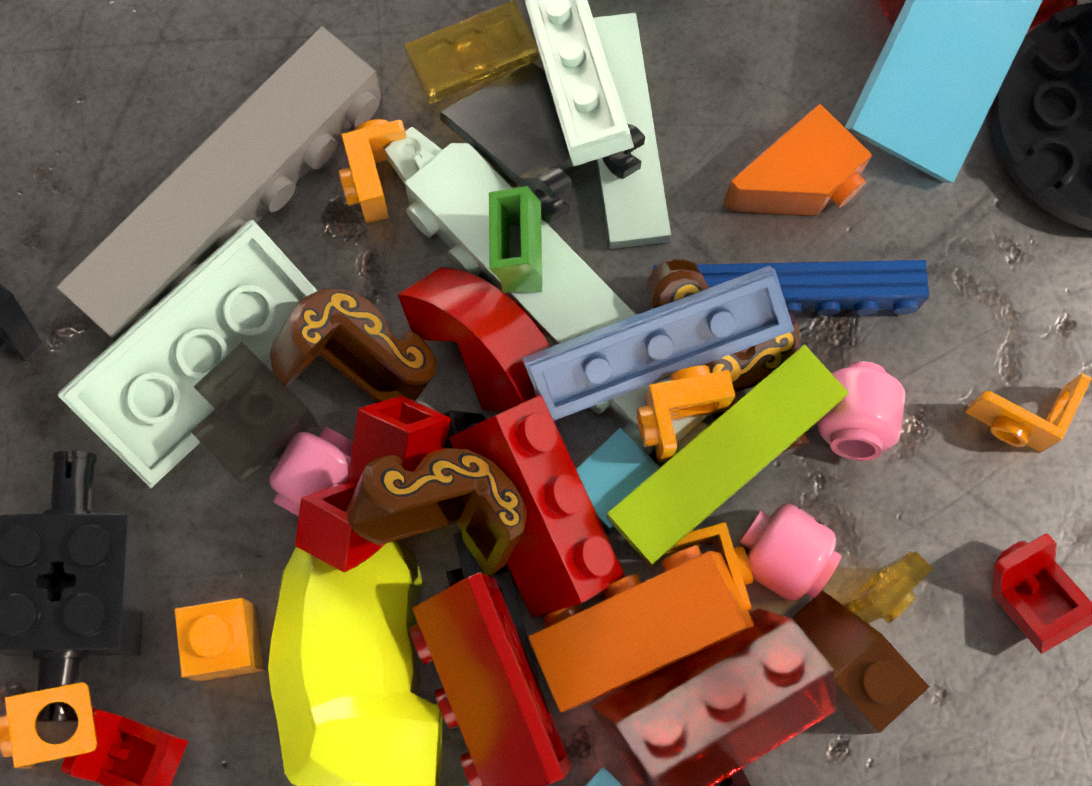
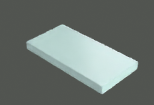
M249 220L61 389L57 395L152 488L274 374L270 359V350L274 339L302 298L317 292V290L254 220Z

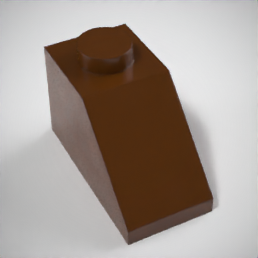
M823 590L774 633L775 637L862 735L881 733L929 688V685L883 634Z

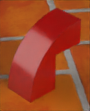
M440 267L397 294L413 333L418 334L423 340L457 342L482 410L506 411L537 397L523 357L551 346L530 317L511 298L502 293L501 290L484 279L466 271Z
M402 395L358 408L348 481L301 497L295 546L344 573L373 556L385 544L378 545L359 536L351 528L347 520V508L362 472L373 459L385 455L398 456L402 460V467L405 470L415 471L428 453L444 448L451 418Z

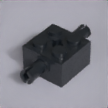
M67 451L53 453L54 468L51 509L43 511V514H0V654L5 656H33L32 659L39 660L37 691L80 683L82 661L89 660V656L141 655L148 526L128 513L98 514L92 511L94 467L97 462V455L90 452L72 451V457H68ZM70 575L76 577L75 587L64 589L62 595H60L61 584L68 581ZM56 702L44 707L39 713L36 722H78V716L74 708L69 704Z

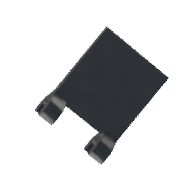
M531 62L440 111V120L518 186H528L541 201V219L550 224L569 212V204L562 200L559 195L571 188L572 180L563 170L572 166L573 163L544 70ZM628 123L634 148L602 158L607 168L620 179H624L641 169L642 161L633 156L631 152L645 143L644 134L637 127Z

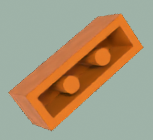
M698 545L686 548L661 561L665 570L662 574L645 582H641L638 574L627 576L610 584V587L603 590L602 593L605 600L590 608L583 610L581 605L578 604L545 615L543 620L547 628L528 636L560 713L578 708L755 627L722 554L714 551L702 554Z

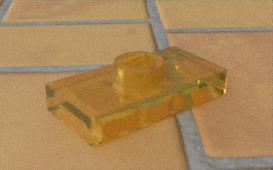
M515 0L405 44L406 55L429 104L539 59V49Z
M910 551L881 567L843 606L866 623L883 618L889 624L916 600L918 596L912 590L934 568L917 551L913 553Z

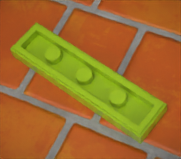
M804 344L607 513L606 518L647 565L651 567L845 399L849 392Z

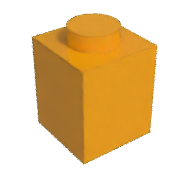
M237 598L175 609L181 675L183 678L201 682L265 671L256 605L244 598Z

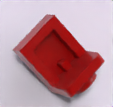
M1048 533L1030 543L1020 541L1011 545L1001 553L993 567V598L1041 654L1092 625V602L1056 563L1057 543Z
M92 707L97 738L96 750L66 757L61 766V771L67 775L97 782L104 786H171L188 740L131 717Z

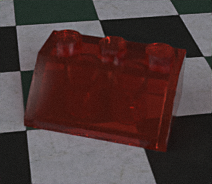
M758 608L749 613L755 627L632 682L592 706L594 714L642 786H714L836 711L834 670L793 619Z

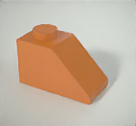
M819 104L731 180L723 204L731 212L817 216L832 202L841 208L865 185L866 180L861 174L872 154Z

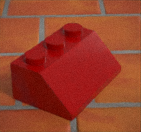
M482 572L476 573L413 607L412 609L418 624L409 627L411 638L423 664L426 665L434 662L443 685L442 688L435 690L438 707L449 729L459 726L469 752L460 756L469 785L547 786L564 779L573 766L496 579Z

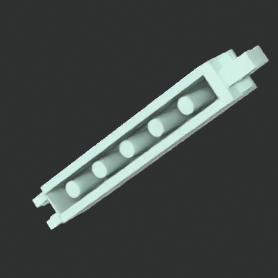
M409 128L405 131V139L393 141L385 149L387 160L405 184L410 205L406 208L408 216L424 235L430 238L436 233L451 248L447 255L458 270L476 275L502 291L501 280L489 269V192L511 189L512 187L470 144L450 143L442 150L415 128ZM541 219L542 292L505 294L530 317L549 345L553 347L635 316L636 314ZM509 226L510 258L521 257L520 226ZM669 377L653 384L671 381V378ZM650 385L589 407L599 415L606 410L622 427V430L659 467L666 462H658L655 446L644 447L640 436L637 408L646 406L645 398ZM711 414L672 421L677 443V450L674 456L708 427L706 423Z

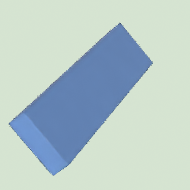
M769 265L523 357V361L536 396L542 395L553 420H557L669 378L672 373L678 370L704 365L794 331L776 271Z

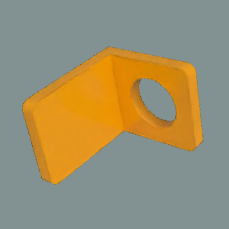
M1081 373L1063 386L1046 420L988 390H985L969 404L966 413L991 426V433L999 440L1016 447H1025L1027 445L1041 453L1063 439L1092 378Z
M726 522L691 531L664 555L675 554L695 545L700 547L712 543L714 552L722 554L748 612L751 610V603L745 585L753 583L749 559L742 545L733 547Z
M80 682L5 697L7 715L0 716V749L4 758L13 756L14 768H34L37 763L85 754L96 750L97 738L90 690L87 684ZM56 702L69 704L74 708L78 716V727L75 734L68 741L61 744H49L42 740L36 730V720L41 710L47 705Z

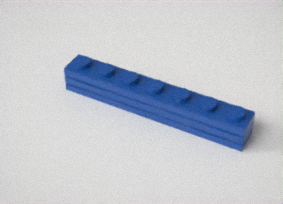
M926 260L696 264L709 288L770 265L776 271L786 306L793 316L801 314V311H817L818 315L830 316L840 313V310H855V313L858 315H870L885 309H894L896 314H910L920 309L929 298ZM658 265L653 266L652 273Z

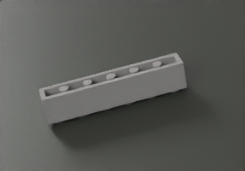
M320 27L107 236L57 288L77 309L115 342L249 220H254L257 223L268 211L276 212L281 209L294 194L295 184L311 168L319 169L331 159L337 149L338 141L342 138V134L347 133L353 126L357 127L372 118L382 98L376 70L326 28Z

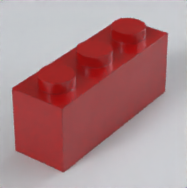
M542 395L449 437L454 449H468L493 461L515 484L524 499L527 511L524 532L510 555L507 565L532 618L581 604L610 587V584L626 577Z

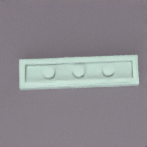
M525 0L573 166L634 148L588 1Z
M636 13L593 17L628 124L637 127L645 136L644 145L631 152L633 156L642 161L641 169L624 179L616 177L607 168L602 158L596 159L609 249L668 243L671 238V230Z

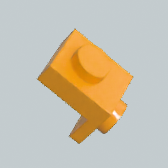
M375 119L358 125L354 131L342 134L350 167L338 170L348 206L360 203L366 224L389 218L375 163L387 160L385 149L393 141L406 138L402 120L388 122L383 119Z
M692 366L672 373L670 375L671 381L651 384L645 398L646 406L637 408V420L644 447L655 446L658 462L669 461L677 450L672 421L727 411L735 397L729 370L710 373L709 366Z

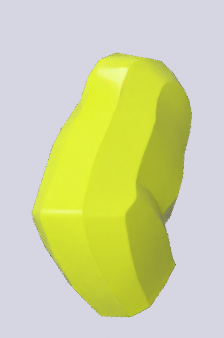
M399 540L386 543L369 559L345 573L296 547L282 571L278 606L271 637L268 672L271 696L278 725L284 774L290 783L296 786H440L443 717L438 704L417 695L419 682L418 657L409 627L417 622L412 608L420 604L423 579L415 554Z

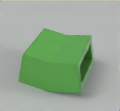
M528 186L489 192V269L501 280L502 293L542 292L541 201ZM509 226L521 227V257H509Z

